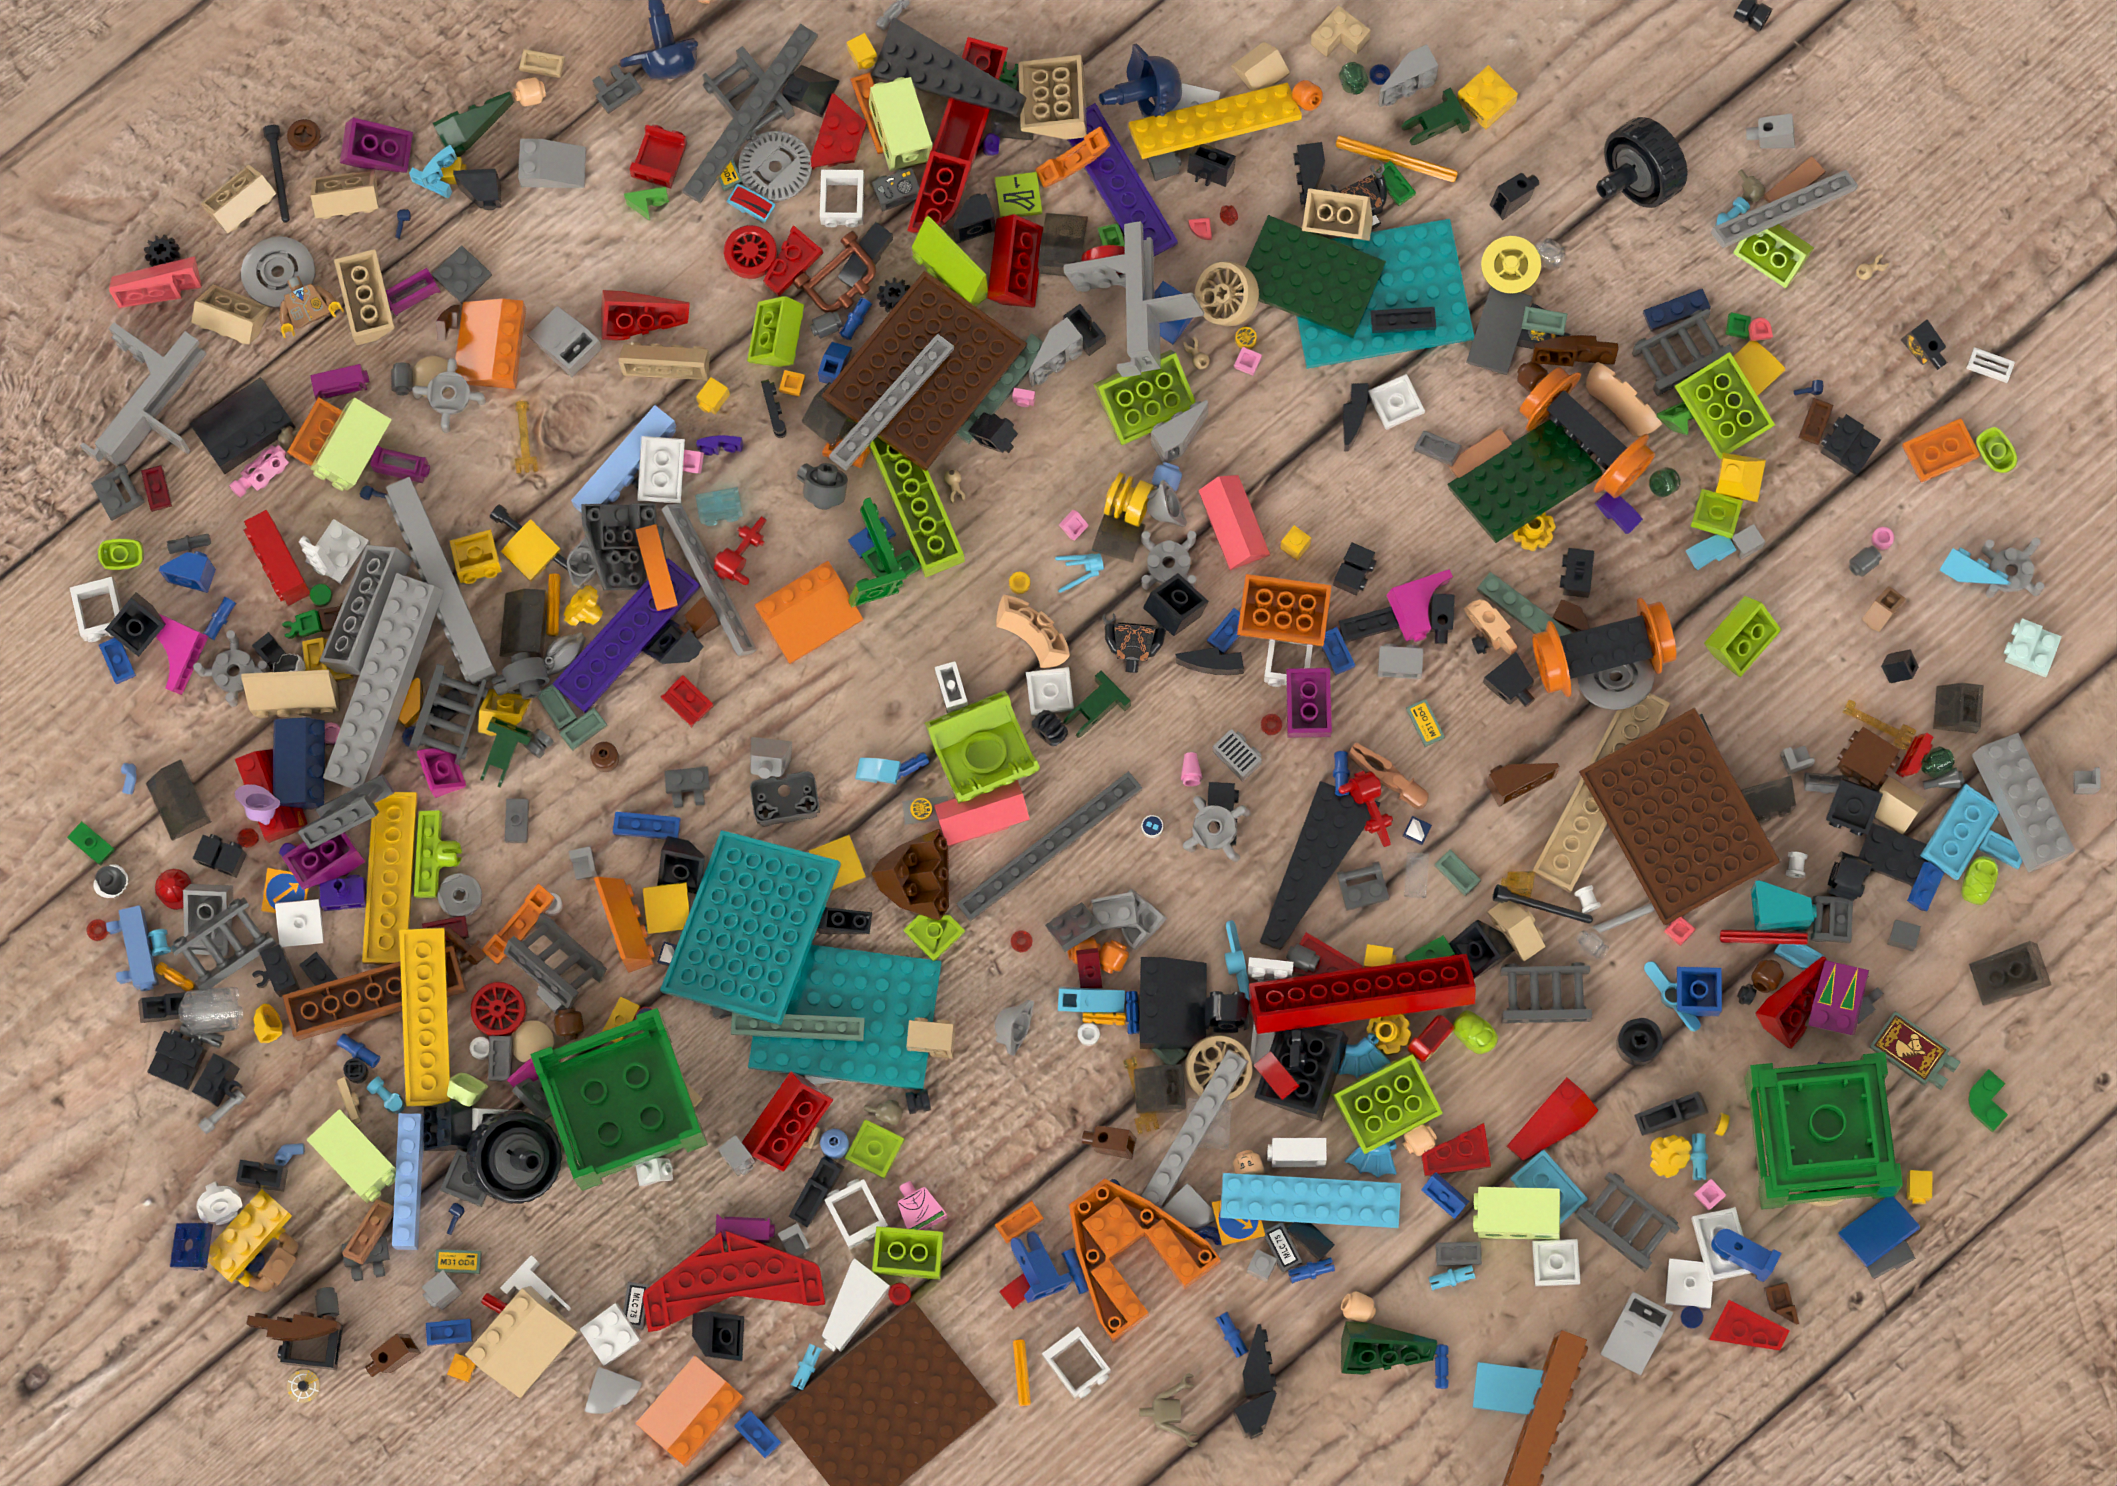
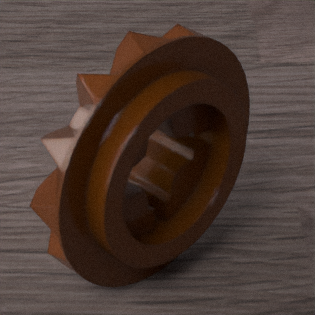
M308 119L294 122L287 132L289 144L293 149L301 152L311 151L313 147L318 146L321 138L318 125ZM306 129V132L310 137H306L303 143L299 135H303Z

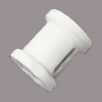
M1788 852V857L1790 858L1789 867L1785 875L1793 878H1804V863L1808 855L1801 852Z
M1592 885L1581 888L1574 893L1582 904L1583 913H1588L1601 907L1600 902H1597L1594 896Z

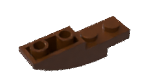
M1593 335L1556 337L1534 345L1531 363L1573 367L1574 362H1599L1601 364L1615 365L1619 347L1618 343L1597 341L1596 336Z
M301 1311L300 1315H293L292 1323L289 1318L277 1316V1320L268 1319L269 1315L255 1313V1316L248 1315L246 1322L250 1327L267 1330L266 1337L270 1340L278 1341L309 1340L341 1329V1324L336 1321V1317L323 1315L322 1319L315 1318L313 1313Z

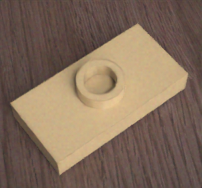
M523 49L519 70L561 78L565 57Z
M345 1077L338 1079L337 1084L350 1121L354 1124L362 1122L357 1108L360 1102L356 1092L351 1091L349 1082Z

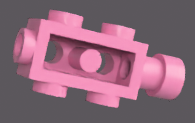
M271 445L268 449L263 450L260 456L252 463L247 464L240 473L242 477L238 481L234 480L229 487L239 498L247 493L246 490L250 486L256 491L268 485L269 480L276 474H280L289 463L284 457L287 453L279 445L276 447ZM267 454H270V457L268 459H265V456ZM254 468V471L249 474V470Z

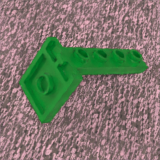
M870 497L864 499L860 512L885 572L879 574L874 579L864 578L856 583L848 599L851 608L898 594V588L903 586L902 580L907 578L900 562L895 559L893 544L888 542L886 537V527L879 520L878 507L875 503L873 504Z

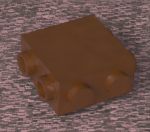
M1862 727L1859 732L1855 730L1848 740L1852 743L1848 750L1843 748L1837 757L1840 760L1837 767L1843 775L1849 778L1852 776L1859 781L1860 785L1875 790L1877 785L1882 787L1888 778V775L1885 774L1888 768L1894 769L1900 759L1897 756L1900 749L1865 727Z

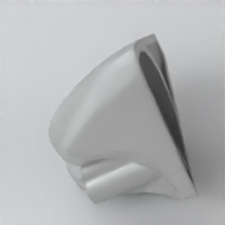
M1162 480L1159 488L1151 490L1148 495V513L1158 521L1170 522L1185 527L1187 521L1179 499L1172 487L1165 480Z
M586 537L572 550L567 558V568L572 585L578 589H582L584 584H587L597 571Z
M581 632L557 638L548 646L544 658L548 676L564 671L581 653L586 639Z
M1026 1000L1016 1007L1005 1008L996 1018V1042L1006 1045L1007 1053L1012 1056L1016 1054L1027 1035L1034 1002L1031 1000Z

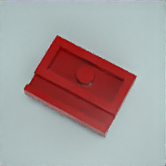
M684 675L664 695L660 696L691 728L714 706Z
M1929 733L1920 734L1918 737L1915 736L1895 773L1902 778L1917 774L1923 764L1921 760L1924 755L1930 752L1933 746L1931 742L1934 737Z

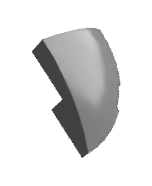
M1130 889L1128 893L1134 892L1136 895L1135 902L1137 903L1139 924L1121 927L1127 943L1136 950L1158 930L1167 917L1141 895Z
M1188 1183L1162 1208L1163 1211L1186 1227H1193V1229L1204 1227L1216 1220L1213 1209Z
M598 1367L585 1412L605 1414L613 1412L614 1408L622 1404L627 1405L636 1396L642 1383Z

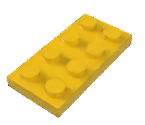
M261 1189L201 1256L232 1283L292 1215Z

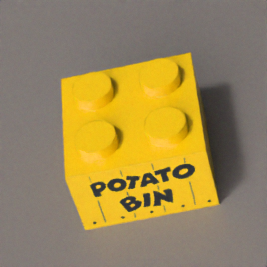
M1488 65L1458 91L1457 99L1460 105L1486 130L1516 104L1518 93Z

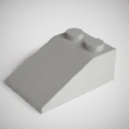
M520 139L518 179L521 187L584 188L586 147L545 139Z
M190 884L183 890L184 937L229 908L228 905L233 901L232 885ZM232 918L226 921L230 928L232 927ZM218 927L210 932L208 936L220 953L228 956L230 942ZM198 940L189 947L194 954L211 955L201 940Z

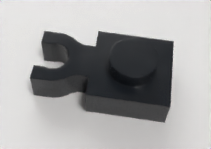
M1292 1030L1290 1067L1294 1072H1303V1066L1307 1064V1053L1303 1050L1304 1034H1302L1301 1030Z

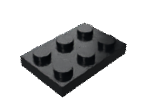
M1872 823L1858 857L1866 859L1872 865V871L1914 886L1923 863L1928 862L1920 856L1927 844Z

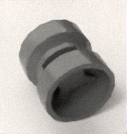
M537 728L529 744H524V747L541 759L544 755V750L547 747H551L554 741Z

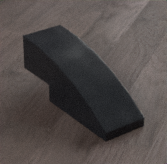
M875 222L859 243L875 265L881 259L880 255L893 241V234ZM854 252L843 267L838 279L852 288L858 280L866 276L868 268Z
M1351 383V404H1343L1344 452L1350 450L1361 430L1367 407L1368 383Z
M1215 647L1175 654L1176 664L1197 672L1213 675L1244 674L1241 652L1220 655L1219 648Z
M209 991L205 993L186 992L165 994L164 996L143 997L138 1001L140 1023L175 1020L211 1013Z
M1697 1091L1655 1106L1634 1116L1641 1135L1644 1136L1695 1119L1709 1112L1701 1092Z
M827 1156L822 1157L788 1217L808 1228L824 1204L827 1194L831 1192L844 1166Z

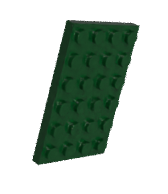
M1268 215L1245 267L1252 272L1257 281L1259 289L1258 301L1354 338L1386 265V261L1316 233L1302 231V228Z
M1550 419L1514 441L1512 445L1500 453L1494 455L1462 477L1456 478L1447 484L1453 495L1495 543L1603 475L1602 470L1576 441L1574 442L1565 434V428L1562 425L1559 428Z

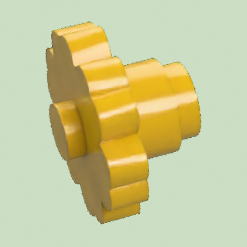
M1546 512L1513 532V540L1521 542V547L1530 551H1535L1538 546L1546 548L1552 542V533L1556 528L1553 517L1545 516Z
M586 585L583 589H579L565 608L563 614L565 617L564 621L571 626H576L579 621L591 623L592 625L597 623L603 614L600 606L596 604L599 597L597 594L598 590L591 585Z
M1404 1014L1372 1018L1367 1027V1032L1374 1033L1379 1039L1375 1044L1376 1047L1387 1055L1400 1053L1402 1046H1408L1412 1037V1032L1408 1030L1410 1021L1406 1019Z
M1675 1134L1666 1138H1656L1650 1146L1652 1151L1651 1158L1653 1159L1650 1163L1652 1170L1658 1176L1664 1175L1666 1178L1676 1175L1679 1168H1684L1691 1157L1689 1152L1692 1147L1689 1141L1683 1136L1677 1137Z

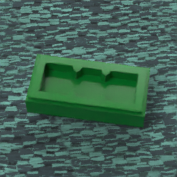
M1390 160L1384 164L1385 170L1382 175L1385 177L1387 193L1398 206H1401L1415 196L1416 192Z
M82 821L67 837L100 866L115 850Z
M1443 935L1406 955L1405 958L1407 962L1454 956V952Z

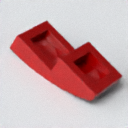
M1271 1051L1254 1064V1067L1282 1100L1299 1087Z
M1023 1273L1001 1289L999 1293L1014 1310L1026 1300L1024 1295L1029 1290L1030 1285Z

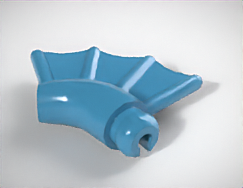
M1369 1033L1367 1037H1364L1357 1044H1346L1345 1057L1339 1069V1075L1351 1074L1359 1078L1362 1074L1372 1073L1390 1063V1060L1376 1047L1375 1044L1379 1039L1374 1033Z
M1393 1139L1366 1154L1362 1152L1359 1146L1345 1159V1163L1353 1164L1360 1174L1362 1172H1369L1377 1178L1384 1174L1396 1175L1397 1172L1390 1151L1397 1148L1395 1140Z

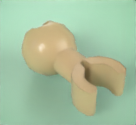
M1880 254L1873 263L1860 264L1856 269V274L1861 280H1868L1872 277L1874 271H1885L1889 263L1885 265L1877 264L1883 257Z
M1193 337L1194 348L1184 342V349L1193 355V365L1197 369H1204L1209 364V357L1205 353L1200 352L1198 340L1196 337Z
M955 469L948 470L944 477L946 483L951 486L952 493L950 499L952 504L955 503L954 496L956 492L962 497V501H965V494L960 490L959 486L961 481L960 472ZM950 471L955 472L953 475L949 474Z

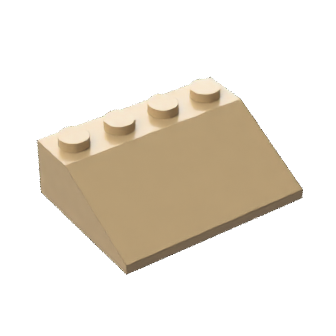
M1081 55L1019 62V92L1027 98L1020 115L1021 131L1062 139L1083 138L1086 136L1085 73Z
M329 670L241 674L249 710L257 718H268L269 715L289 717L290 714L311 716L312 713L332 715L334 712H340L339 685Z
M532 1286L522 1288L465 1355L483 1372L516 1396L522 1398L575 1337L578 1331Z

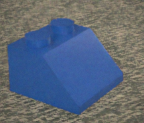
M1162 281L1155 291V299L1183 293ZM1194 317L1159 323L1160 337L1173 345Z
M195 551L194 554L186 552L161 565L159 571L168 583L208 593L216 569L206 554Z
M1677 967V1011L1695 1016L1719 1017L1722 1012V968Z

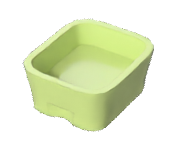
M461 1072L450 1078L447 1096L465 1106H472L480 1101L488 1085L467 1073Z

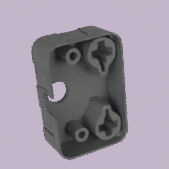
M809 771L787 774V778L776 779V777L758 779L750 785L754 816L757 824L760 823L762 827L816 818L817 813L821 811L815 777ZM782 785H787L791 789L790 794L786 797L778 794V789ZM807 802L811 803V810H807L805 807ZM765 809L769 812L766 818L763 816V810Z

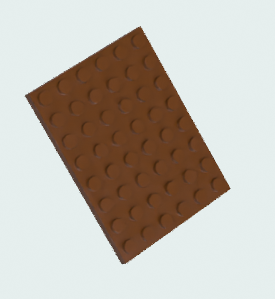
M926 271L919 276L822 395L823 399L858 423L931 340L939 334L954 346V350L877 436L924 471L928 470L1027 347L1025 341Z
M1695 707L1579 771L1664 926L1781 863Z
M913 1301L773 1414L829 1486H900L992 1412L998 1405L915 1301Z

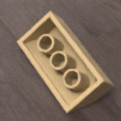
M376 249L334 259L352 337L356 345L379 340L395 327Z
M631 342L629 345L623 344L619 356V364L624 376L708 380L710 354L708 349L704 347L684 348L681 345L663 347L661 344L642 346V344Z

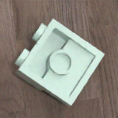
M2022 618L2020 623L2015 622L2011 634L2014 635L2012 643H2007L2003 654L2007 655L2005 662L2046 678L2062 636L2042 629L2043 626Z

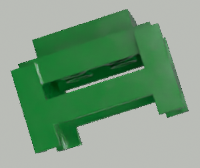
M658 1008L636 1015L637 1020L553 1050L552 1047H548L530 1054L563 1144L573 1180L582 1191L603 1184V1177L682 1148H685L688 1153L708 1145L673 1050L668 1029ZM642 1029L644 1031L643 1033H640L638 1035L629 1037L627 1039L588 1052L586 1054L577 1056L575 1058L566 1060L564 1062H561L560 1060L568 1056L577 1054L579 1052L588 1050L590 1048L599 1046L601 1044L610 1042L612 1040L621 1038L623 1036L632 1034L634 1032L640 1031Z
M1885 1052L1863 1054L1860 1060L1774 1069L1773 1063L1750 1065L1744 1079L1747 1100H1749L1761 1210L1783 1208L1784 1205L1862 1197L1878 1199L1895 1197L1903 1186L1900 1163L1895 1162L1885 1079L1888 1075ZM1757 1091L1759 1092V1100H1760V1108H1761V1116H1762V1124H1763V1132H1764V1140H1765V1148H1766V1156H1767V1164H1768L1769 1176H1767V1168H1766V1160H1765V1152H1764V1144H1763V1136H1762V1128H1761V1120H1760V1112H1759V1104H1758ZM1877 1184L1872 1187L1789 1194V1192Z

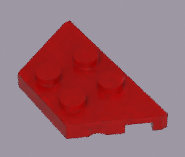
M833 93L810 159L812 170H815V167L826 165L832 167L841 163H855L867 126V122Z

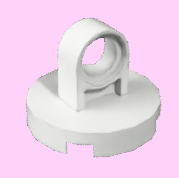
M216 1181L206 1185L207 1191L199 1197L196 1205L200 1219L207 1224L208 1221L215 1222L216 1225H222L233 1220L238 1215L237 1211L240 1207L242 1208L239 1193L234 1188L219 1186Z

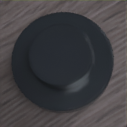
M1479 633L1476 634V637L1471 639L1477 654H1486V649L1489 648L1485 636L1481 637Z
M1747 984L1740 988L1737 994L1740 1004L1750 1005L1757 993L1753 985Z

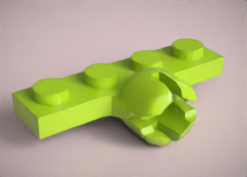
M439 810L419 811L414 897L438 898L440 869L442 867H457L462 860V857H457V854H462L460 843L455 840H441L442 812Z

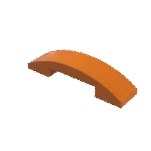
M1098 127L1084 136L1082 142L1056 159L1051 158L1037 167L1035 170L1043 187L1046 188L1069 177L1104 153L1110 146V143L1103 128Z
M654 524L636 529L657 611L678 606L657 525Z
M538 883L524 899L525 903L502 930L490 939L482 951L499 965L507 957L503 952L508 940L515 936L518 940L523 941L535 927L539 915L542 912L545 914L555 897Z

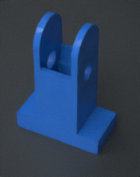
M1721 1229L1711 1241V1247L1716 1254L1757 1275L1756 1279L1764 1282L1770 1276L1782 1254L1775 1249L1770 1251L1730 1229Z
M1031 1231L1027 1234V1243L1031 1250L1029 1253L1019 1237L1012 1238V1251L1030 1285L1029 1290L1024 1295L1027 1303L1060 1292L1068 1287L1072 1282V1278L1069 1273L1061 1276L1058 1275L1036 1232Z

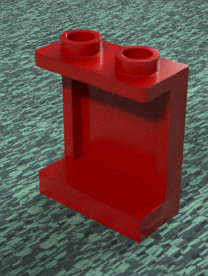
M645 125V135L635 163L632 162L629 169L631 177L671 189L687 146L686 137L679 131H667L659 125Z

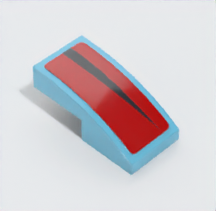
M736 184L726 201L742 213L747 212L762 223L766 222L776 205L740 184Z

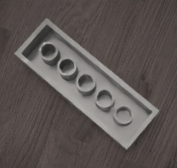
M366 545L319 662L338 673L360 675L396 573L406 576L412 558L395 547Z
M2019 733L1981 746L1972 754L2028 873L2066 859L2075 851Z

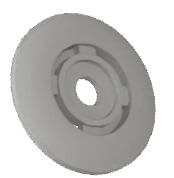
M770 131L756 136L757 140H750L741 152L738 163L739 174L746 188L769 201H783L794 197L807 185L812 172L811 155L806 145L799 138L787 132ZM780 149L789 152L795 160L791 161L790 157L783 151H780ZM779 161L782 164V168L778 172H772L769 169L771 162ZM755 172H759L761 177L770 184H765Z
M281 236L267 238L253 246L245 256L241 268L242 283L247 293L255 301L276 308L280 307L281 302L285 300L284 295L292 292L288 285V280L299 276L303 286L313 284L315 278V264L308 249L292 238ZM292 256L297 261L298 272L295 271V267L289 257ZM274 267H283L284 274L281 277H274L272 275ZM261 272L262 279L268 285L267 288L259 282L257 273Z
M1649 659L1580 676L1578 677V685L1585 698L1596 706L1612 710L1626 709L1637 705L1649 695L1654 684V669ZM1614 672H1618L1623 677L1620 681H1612L1609 676Z

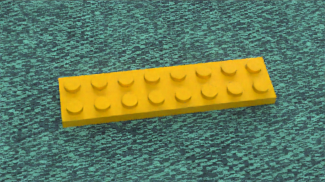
M1287 82L1170 111L1164 116H1150L1130 121L1128 128L1141 158L1145 159L1301 120L1302 113L1298 104L1292 99V91Z
M394 792V794L374 803L379 813L371 818L363 964H392L401 961L399 930L409 929L417 792Z
M445 928L400 929L406 1106L436 1105L451 1101V1098L447 1096L450 1080Z

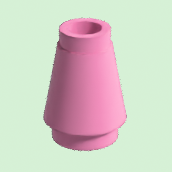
M1193 752L1184 754L1181 780L1185 786H1197L1201 783L1200 780L1202 779L1197 754Z

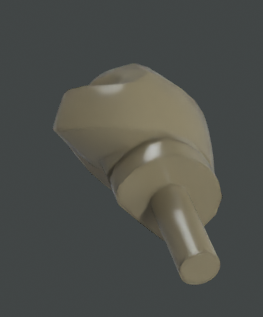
M1742 169L1739 170L1738 174L1744 180V183L1741 185L1745 190L1742 198L1747 202L1749 200L1758 202L1765 193L1764 185L1754 176L1748 177Z
M287 426L281 429L282 433L278 435V440L284 450L288 451L299 428L293 429L291 426Z
M894 1100L886 1101L884 1104L880 1103L878 1108L864 1106V1111L876 1113V1119L892 1125H897L902 1118L903 1109Z

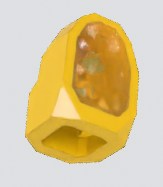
M261 1004L255 1010L253 1018L255 1023L254 1031L260 1043H270L282 1035V1023L278 1013L270 1004Z

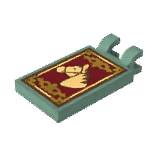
M1896 1011L1869 1047L1876 1053L1885 1052L1887 1061L1925 1086L1929 1081L1940 1090L1948 1081L1947 1078L1938 1074L1943 1065L1954 1073L1961 1063L1956 1058L1947 1055L1950 1048Z

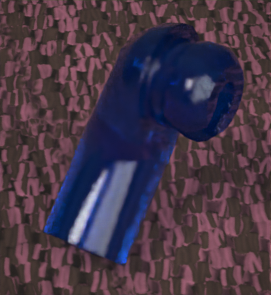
M1206 1226L1194 1231L1203 1239L1208 1238L1213 1240L1215 1245H1222L1218 1228Z

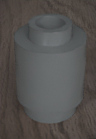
M830 311L812 319L813 324L810 325L814 337L818 335L820 339L839 331V328L843 327L836 311L833 313Z
M404 362L393 364V369H391V390L400 396L408 395L413 388V373L410 364Z
M1874 546L1865 547L1849 560V569L1854 575L1863 577L1879 565L1882 556Z
M1296 944L1295 947L1291 946L1286 956L1289 962H1293L1294 967L1306 972H1314L1320 960V956L1315 951Z
M333 1287L317 1289V1295H315L317 1317L322 1318L323 1315L338 1316L340 1313L338 1296Z

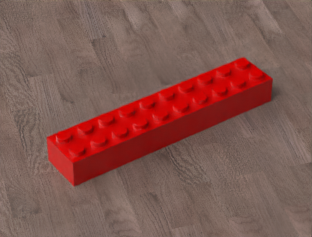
M1467 954L1249 984V1004L1257 1034L1475 1004L1476 985Z

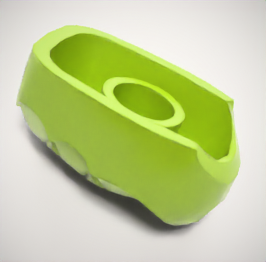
M1991 427L1977 437L1978 449L1992 470L1999 473H2007L2016 467L2018 458L2015 448L1999 428Z
M133 539L106 540L98 548V559L105 569L120 570L133 568L140 565L144 560L143 544Z
M1981 856L1970 863L1966 870L1961 890L1964 900L1976 905H1984L1989 900L1998 878V865L1994 859Z
M1469 1010L1463 1011L1453 1023L1455 1026L1454 1034L1468 1049L1476 1054L1490 1052L1498 1042V1035L1495 1029L1483 1018Z

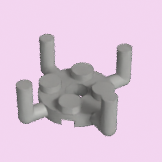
M454 358L448 360L447 372L438 374L429 382L428 387L414 386L412 388L415 398L419 399L422 395H427L431 407L442 414L441 428L444 433L450 432V415L462 412L468 405L469 400H476L479 405L486 403L483 393L470 391L466 380L458 373H455L458 366ZM446 388H451L455 391L454 396L450 399L442 395Z
M1148 531L1142 533V544L1150 551L1147 559L1150 576L1144 575L1142 577L1143 589H1149L1156 581L1163 584L1177 573L1194 588L1196 587V577L1194 575L1188 576L1190 556L1187 552L1196 543V533L1194 531L1188 532L1187 540L1182 545L1171 540L1155 545L1150 540V533ZM1171 558L1175 561V565L1172 568H1166L1163 565V561Z
M2033 538L2023 552L2015 548H2008L1998 554L1992 549L1994 546L1993 540L1989 539L1985 542L1982 552L1992 560L1989 567L1991 571L1996 573L1998 569L2008 575L2005 570L2007 566H2013L2017 570L2016 575H2008L2007 580L2011 582L2010 585L1991 584L1986 591L1988 598L1994 597L1999 590L2018 592L2024 588L2034 596L2040 595L2044 589V584L2037 582L2034 585L2031 582L2034 565L2029 558L2040 544L2039 538Z
M229 630L226 636L230 640V650L218 654L212 668H204L201 663H195L193 668L201 677L213 676L215 683L222 690L228 692L225 699L229 705L236 707L238 705V693L244 691L241 674L269 673L271 669L265 661H260L258 666H255L252 658L246 652L239 650V638L235 632ZM237 666L240 668L237 676L229 675L231 667Z
M1195 796L1193 802L1199 812L1196 814L1192 831L1194 836L1183 843V848L1189 852H1194L1196 850L1195 845L1199 843L1210 850L1223 849L1229 859L1238 862L1240 855L1230 845L1237 835L1235 819L1241 815L1248 817L1251 814L1250 809L1241 805L1230 812L1221 806H1206L1205 799ZM1212 822H1219L1220 830L1217 833L1209 831V826Z

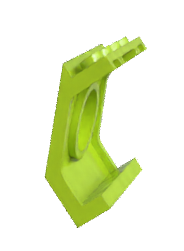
M1005 690L925 722L935 752L958 804L1039 771V764L1027 744L1010 704L1009 695Z

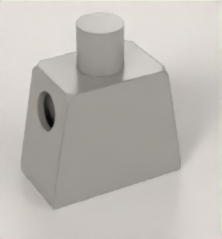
M1792 114L1761 117L1758 119L1759 127L1746 128L1747 140H1759L1760 148H1795Z
M751 737V773L759 775L763 779H767L770 776L781 777L792 759V741Z

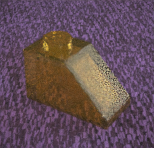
M1508 872L1506 878L1502 877L1501 885L1507 886L1511 893L1530 898L1535 872Z

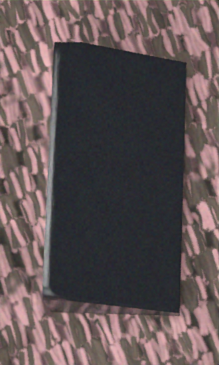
M1294 1222L1287 1229V1232L1319 1261L1335 1246L1312 1223Z

